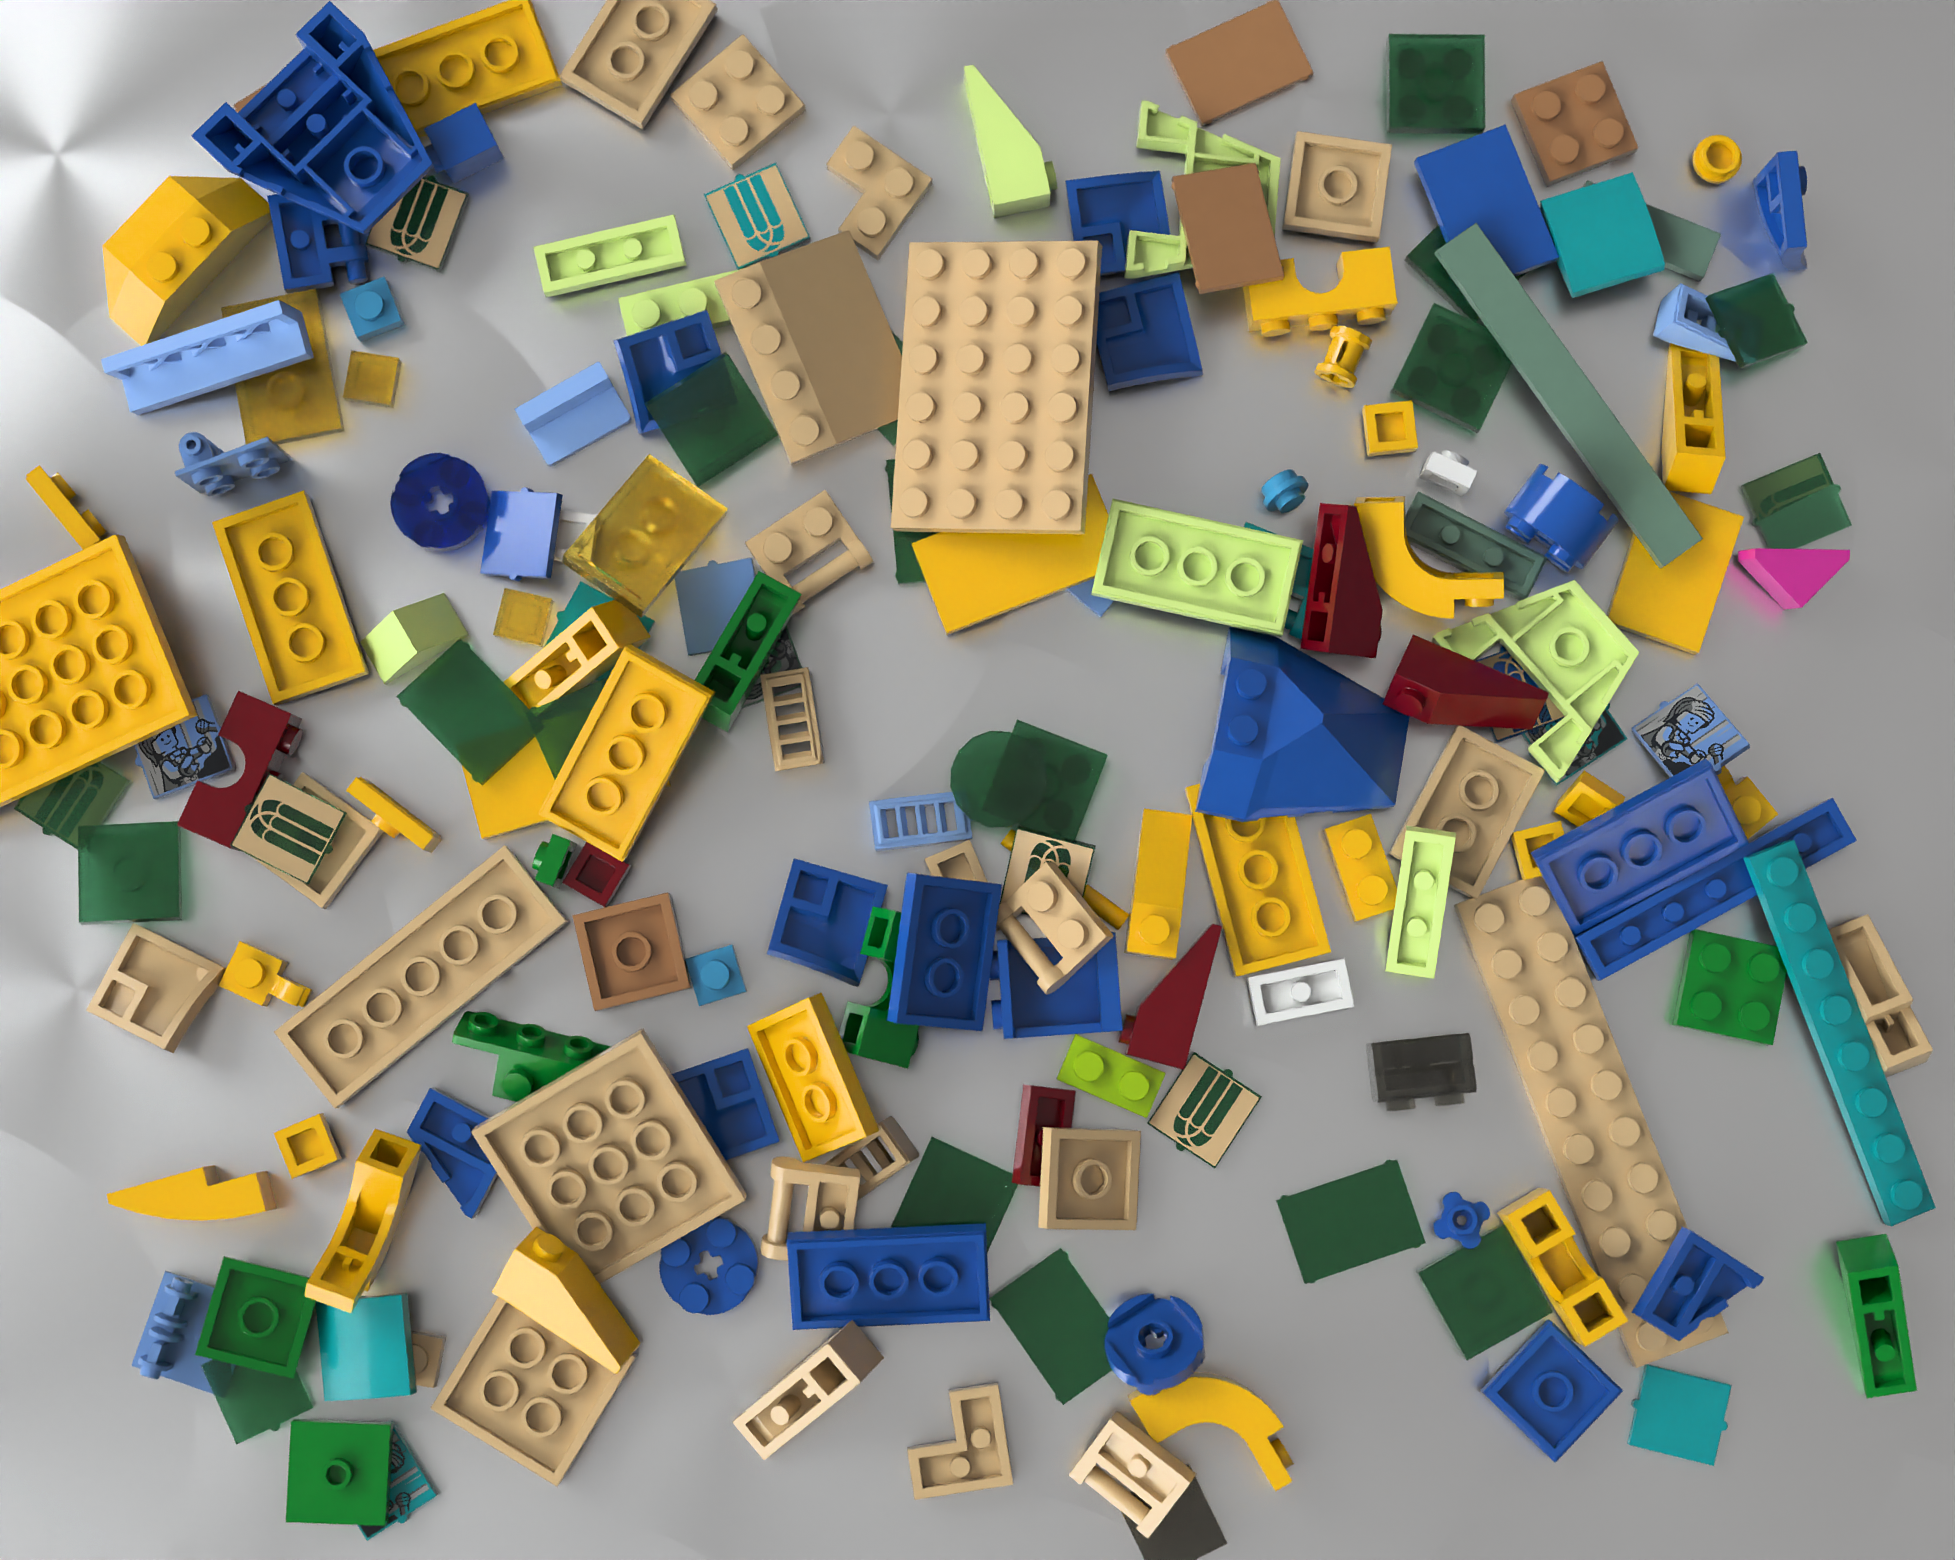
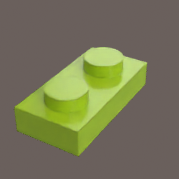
M1075 1034L1056 1079L1147 1118L1166 1073Z

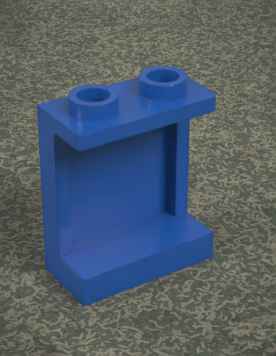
M1111 932L1114 937L1059 989L1048 995L1037 984L1039 977L1007 939L997 940V951H993L990 981H1000L1001 1000H991L993 1030L1003 1029V1039L1123 1031L1115 932ZM1032 938L1054 966L1063 959L1048 938Z

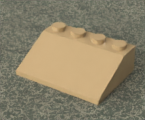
M849 230L763 260L714 281L791 465L898 421L902 355Z

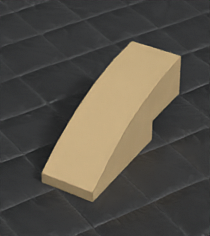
M1864 915L1829 929L1885 1077L1887 1078L1927 1062L1933 1049L1910 1007L1913 998L1869 915Z

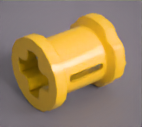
M1332 326L1329 333L1332 338L1331 344L1323 363H1318L1314 372L1320 378L1330 383L1352 388L1357 382V377L1354 374L1364 350H1369L1372 340L1352 328Z

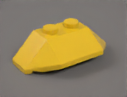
M168 176L103 245L110 318L141 346L157 341L271 220L269 203L242 178Z

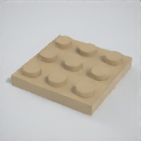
M498 1297L430 1409L553 1485L558 1486L636 1359L637 1354L634 1353L622 1369L615 1374Z

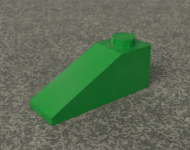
M758 571L695 679L698 683L715 692L702 719L726 732L729 731L802 595L801 593Z
M1887 1234L1837 1241L1843 1287L1866 1398L1917 1391L1899 1266Z

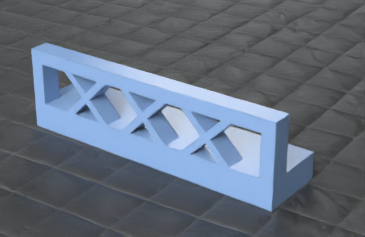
M277 300L103 358L101 361L104 373L122 380L130 412L141 415L314 358L302 312Z

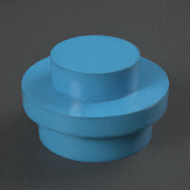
M1292 469L1282 471L1263 485L1261 489L1265 497L1263 504L1270 512L1279 510L1281 513H1287L1292 511L1305 500L1304 493L1309 484L1303 476H1297Z

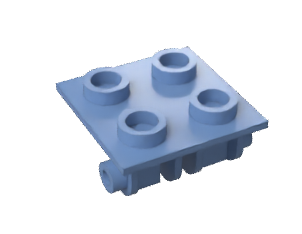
M190 432L185 434L179 442V451L185 468L175 471V475L200 494L206 492L208 496H214L230 491L235 487L234 481L250 475L254 479L275 474L281 469L279 464L290 461L291 457L268 436L224 453L223 450L218 448L204 435L198 432Z
M165 1271L131 1366L141 1369L140 1374L145 1377L159 1379L162 1376L225 1398L237 1365L195 1355L214 1287Z

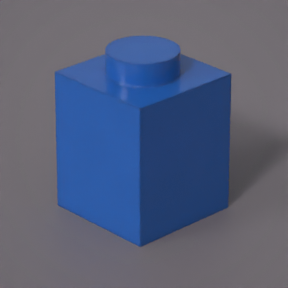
M476 103L424 128L431 142L430 145L424 148L434 165L435 172L438 174L445 170L453 184L505 159Z

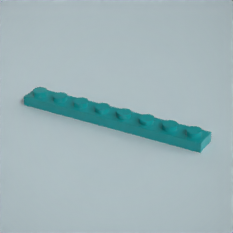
M1786 840L1744 857V862L1883 1223L1894 1226L1935 1209L1932 1196L1795 840Z

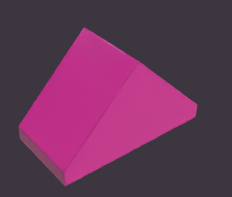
M1754 548L1738 551V562L1784 610L1802 608L1850 560V550Z

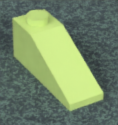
M974 65L964 66V84L993 217L997 218L1050 207V191L1057 190L1053 162L1043 161L1041 147Z

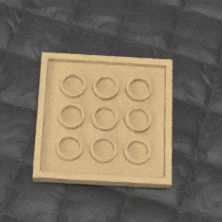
M644 1029L639 1030L478 1124L471 1131L531 1227L534 1229L537 1226L544 1232L556 1236L564 1245L577 1252L599 1284L745 1201L747 1196Z

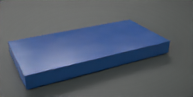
M1704 759L1532 851L1531 855L1567 921L1572 934L1577 936L1750 843L1712 764L1707 759Z
M986 1223L787 1232L793 1330L843 1328L851 1320L858 1327L990 1321Z

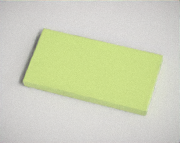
M1112 498L1091 595L1282 637L1303 540Z

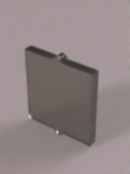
M1194 1477L1149 1538H1146L1136 1530L1138 1524L1122 1512L1144 1560H1195L1228 1544L1196 1477ZM1133 1491L1130 1492L1133 1496L1139 1499L1147 1507H1149L1150 1509L1152 1508V1506H1150L1147 1502H1145Z

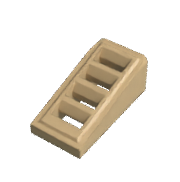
M809 667L760 675L775 771L823 764L824 757ZM801 683V693L774 697L773 687ZM804 702L805 712L777 716V706ZM807 721L808 731L786 735L780 734L779 726ZM810 741L811 750L784 755L782 745Z
M892 1116L877 1124L880 1131L853 1142L823 1164L848 1168L845 1161L850 1159L857 1169H861V1175L866 1182L863 1185L859 1184L857 1201L919 1157V1152ZM879 1137L882 1138V1140L887 1145L891 1153L894 1155V1157L896 1158L895 1161L891 1158L889 1153L881 1144V1142L878 1139ZM863 1148H868L883 1169L882 1171L876 1172L861 1151Z

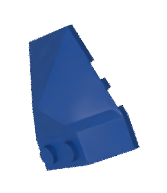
M329 1L295 34L304 49L238 113L225 102L191 136L228 172L360 233L366 234L434 165L364 32Z
M1230 627L1228 629L1220 675H1225L1211 754L1203 765L1195 812L1240 822L1258 821L1260 818L1287 815L1289 818L1304 816L1307 813L1327 811L1340 813L1394 807L1410 716L1383 705V697L1278 637Z

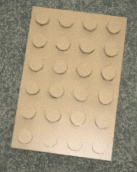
M1099 241L909 243L891 528L893 530L901 532L1085 534L1102 245Z

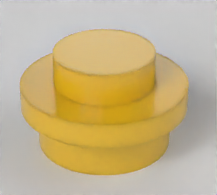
M1712 135L1703 139L1693 154V166L1696 173L1703 180L1710 183L1719 184L1729 181L1737 174L1742 164V154L1739 146L1731 138L1723 135Z

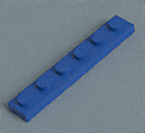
M1830 798L1753 839L1749 842L1750 844L1575 936L1576 944L1596 980H1603L1757 896L1744 862V857L1786 840H1795L1806 869L1857 841L1834 799Z

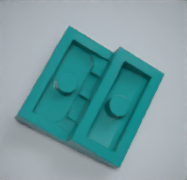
M1633 172L1540 200V211L1559 255L1556 263L1572 298L1665 270V262L1656 231Z
M408 1293L371 1297L361 1296L352 1313L316 1301L325 1401L386 1398L417 1393Z

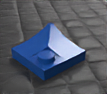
M1797 151L1777 152L1753 179L1755 197L1765 230L1781 257L1782 264L1790 271L1807 269V261L1803 251L1807 248L1802 196L1805 195L1807 190V174L1805 167L1799 166Z
M1160 171L1114 174L1065 181L1073 241H1099L1102 245L1100 276L1125 272L1127 241L1130 230L1170 235Z
M1179 272L1099 292L1096 343L1108 391L1144 383L1203 375Z
M707 310L613 340L629 392L638 433L655 430L738 403Z
M794 858L767 955L814 969L858 987L868 956L860 954L872 907L882 908L888 885Z
M748 1048L672 1074L726 1161L780 1142Z

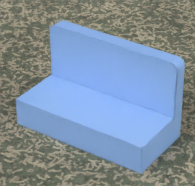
M599 361L515 408L521 422L530 433L549 466L558 464L631 422L630 414Z

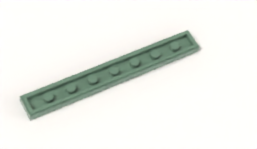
M1473 224L1439 248L1434 255L1659 569L1703 539L1478 224Z

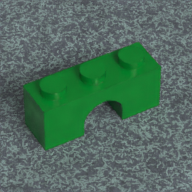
M873 906L860 954L876 958L884 965L888 974L887 988L884 995L871 1005H860L847 1001L839 1035L847 1053L908 1069L910 1059L918 1047L919 1025L898 1024L887 1021L902 912Z

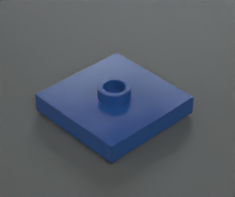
M1549 1319L1480 1390L1555 1463L1623 1392L1598 1365Z

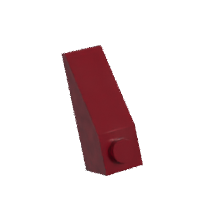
M1320 503L1300 649L1376 658L1378 643L1382 634L1381 619L1383 609L1357 506Z
M1413 634L1382 704L1427 724L1532 730L1548 698L1549 692Z
M1216 924L1209 925L1137 1006L1135 1016L1125 1015L1122 1025L1123 1031L1120 1033L1119 1042L1127 1044L1126 1055L1181 1070L1185 1069L1222 926Z

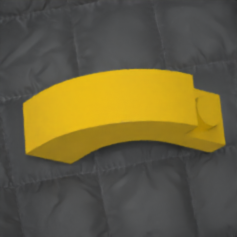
M1405 496L1356 497L1354 506H1357L1375 581L1394 600L1407 608L1428 616L1454 619L1455 599H1464V605L1468 607H1489L1494 605V599H1504V572H1444L1430 567L1415 554L1406 534Z
M376 1128L374 1129L356 1160L352 1185L343 1214L328 1247L306 1283L305 1297L352 1313L363 1291H369L388 1252L405 1208L421 1150L420 1144Z
M1194 1372L1179 1385L1162 1389L1155 1395H1145L1138 1390L1127 1395L1150 1437L1157 1443L1193 1424H1220L1232 1429L1246 1441L1275 1491L1292 1482L1286 1468L1293 1465V1461L1279 1438L1272 1442L1267 1438L1284 1428V1426L1264 1400L1246 1386L1221 1375Z

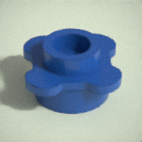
M1458 1192L1446 1194L1442 1200L1444 1210L1441 1218L1433 1225L1434 1233L1440 1239L1449 1237L1460 1241L1466 1249L1477 1247L1481 1242L1479 1232L1482 1223L1490 1217L1489 1207L1484 1202L1472 1203L1462 1199ZM1458 1216H1464L1466 1218V1223L1464 1225L1458 1224Z

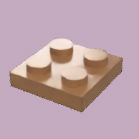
M1603 61L1514 94L1511 99L1546 187L1632 155L1639 148Z
M667 892L572 915L594 1011L692 988L670 893Z

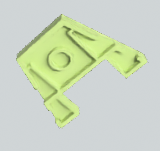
M1142 100L1136 148L1185 154L1184 175L1256 163L1275 238L1281 158L1226 134L1221 138L1198 128L1197 122L1182 115L1180 119H1177L1159 111V105ZM1181 218L1179 236L1130 230L1127 241L1124 278L1134 279L1193 268Z
M1575 580L1520 600L1515 605L1492 614L1486 613L1473 618L1471 622L1453 629L1447 628L1442 630L1432 638L1433 643L1474 661L1495 644L1500 643L1539 688L1549 692L1548 698L1565 717L1530 745L1528 751L1556 783L1567 772L1639 654L1635 646Z

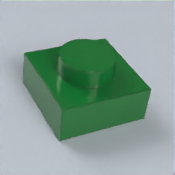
M552 834L549 843L542 841L532 864V868L538 870L535 880L560 889L577 843Z

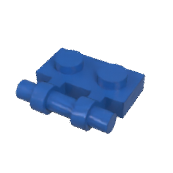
M278 194L267 196L286 294L335 286L332 267L345 266L350 284L363 283L368 280L365 263L369 262L367 246L361 244L358 231ZM325 225H338L342 247L328 249L324 230Z

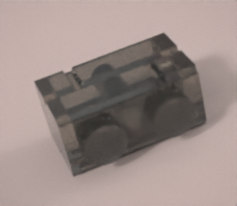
M1469 1033L1366 1043L1372 1100L1377 1103L1385 1102L1386 1111L1416 1108L1415 1099L1434 1097L1435 1106L1465 1103L1464 1093H1473L1477 1090L1471 1036Z

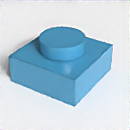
M385 276L340 293L355 335L360 342L405 325Z
M733 945L685 959L699 1006L747 992Z

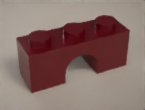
M238 691L218 736L234 742L243 751L245 757L243 775L235 784L225 788H217L197 780L177 826L230 849L242 852L243 850L232 844L269 775L282 781L283 775L279 773L286 754L291 756L301 741L303 730L299 726L302 718ZM259 804L253 809L250 820L258 814ZM259 817L251 824L253 832L257 834L262 826Z

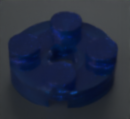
M431 453L414 459L399 474L400 479L395 486V491H392L390 500L392 516L400 531L423 549L443 552L461 548L475 539L479 532L487 526L490 507L489 491L479 472L466 461L457 457H451L449 454ZM441 490L445 496H453V502L448 505L449 511L445 514H440L438 510L429 511L428 505L434 501L433 493L435 491Z

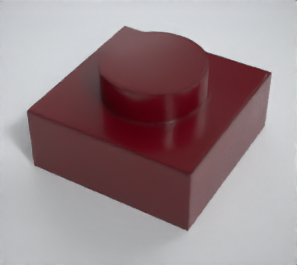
M586 842L562 883L603 907H608L631 865Z

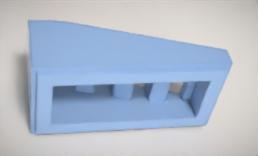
M1680 283L1663 297L1660 302L1654 336L1674 345L1751 365L1756 358L1762 322ZM1697 319L1702 320L1701 325L1696 323ZM1716 324L1721 326L1719 334L1715 332ZM1734 329L1740 331L1738 343L1732 340Z
M966 790L869 801L876 852L973 839ZM954 803L957 830L947 831L944 804ZM934 805L938 831L936 833H928L925 806ZM915 808L918 835H908L905 809ZM887 811L896 812L899 837L889 838L886 818Z

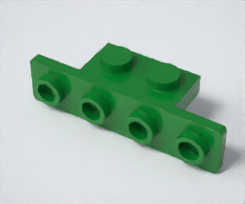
M466 1011L453 1032L452 1039L454 1044L498 1054L492 1096L515 1102L520 1101L611 1047L592 1042L583 1036H567L547 1031L535 1024H519L499 1019L491 1013H475L471 1011Z

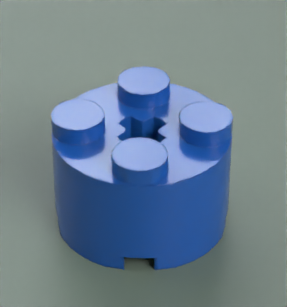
M1539 464L1505 509L1504 514L1510 519L1505 529L1525 544H1529L1533 538L1549 549L1544 555L1547 557V560L1564 572L1568 573L1573 566L1584 569L1619 522V519L1613 513L1606 520L1599 513L1604 507L1600 500L1561 473H1558L1553 480L1544 475L1548 466Z

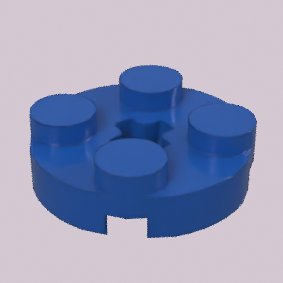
M717 1216L661 1249L659 1263L660 1278L671 1299L681 1305L687 1312L705 1315L721 1314L739 1305L755 1284L759 1268V1255L754 1240L745 1228L728 1218ZM707 1250L711 1257L720 1255L723 1264L717 1268L718 1277L712 1279L709 1278L707 1273L699 1274L696 1269V1265L701 1262L700 1253Z
M1142 1294L1121 1304L1112 1313L1108 1321L1109 1329L1106 1339L1104 1338L1108 1363L1118 1378L1128 1385L1135 1386L1142 1394L1155 1395L1162 1389L1179 1385L1188 1379L1205 1359L1204 1334L1200 1318L1195 1310L1180 1298L1170 1296V1300L1164 1298L1155 1299L1154 1294ZM1150 1334L1156 1339L1162 1336L1167 1338L1164 1340L1163 1346L1158 1349L1145 1348L1147 1346L1145 1337Z

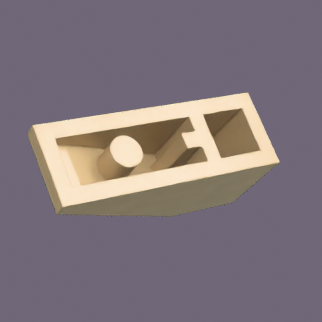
M851 1320L732 1423L765 1460L861 1383L884 1357L856 1323Z

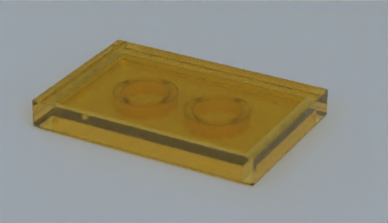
M311 289L221 307L223 318L277 300L296 308L303 314L314 358L235 383L246 444L267 436L278 445L345 431L318 291Z
M649 454L565 552L562 563L642 618L724 519L728 508Z

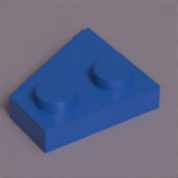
M429 1088L407 1130V1134L413 1142L421 1145L420 1152H423L428 1158L431 1168L441 1182L445 1183L462 1206L460 1208L463 1213L473 1219L476 1217L498 1175L471 1133L475 1126L490 1117L435 1088Z
M1681 1227L1632 1313L1666 1335L1680 1341L1696 1330L1702 1320L1714 1317L1729 1306L1727 1303L1728 1299L1747 1286L1752 1289L1756 1288L1761 1284L1764 1277L1693 1231Z

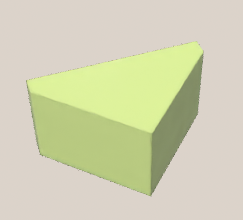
M442 593L393 610L360 643L384 684H388L468 637L469 634L446 594Z

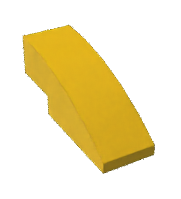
M215 1165L197 1168L106 1194L108 1203L135 1213L166 1219L198 1221L229 1219L277 1209L268 1171L257 1172L220 1183Z

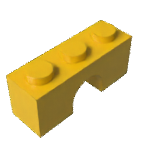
M1390 246L1342 252L1336 264L1338 285L1325 293L1311 292L1300 284L1295 272L1294 258L1280 260L1284 268L1283 280L1243 287L1249 332L1261 330L1262 336L1267 337L1289 333L1291 331L1290 327L1309 325V329L1312 331L1328 330L1332 326H1338V321L1357 319V324L1359 325L1376 324L1385 321L1386 315H1391L1397 305Z
M1538 1187L1497 1212L1575 1342L1586 1347L1628 1322L1604 1279L1593 1271L1580 1252L1573 1238V1235L1576 1233L1550 1190Z

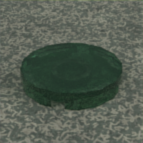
M988 731L972 737L958 751L951 767L950 789L957 807L971 821L987 828H1009L1025 822L1039 809L1047 790V769L1041 753L1028 739L1011 732Z

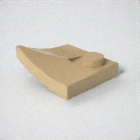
M133 923L86 1011L174 1053L192 1021L219 987L218 985L226 968Z

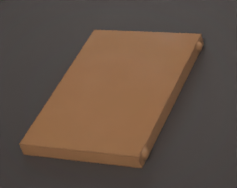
M1279 0L1268 1L1266 4L1178 44H1173L1165 51L1201 127L1209 125L1221 117L1300 81H1306L1314 74Z
M1256 163L1172 177L1171 188L1174 190L1196 279L1195 286L1198 288L1199 294L1283 280L1284 268L1281 265Z

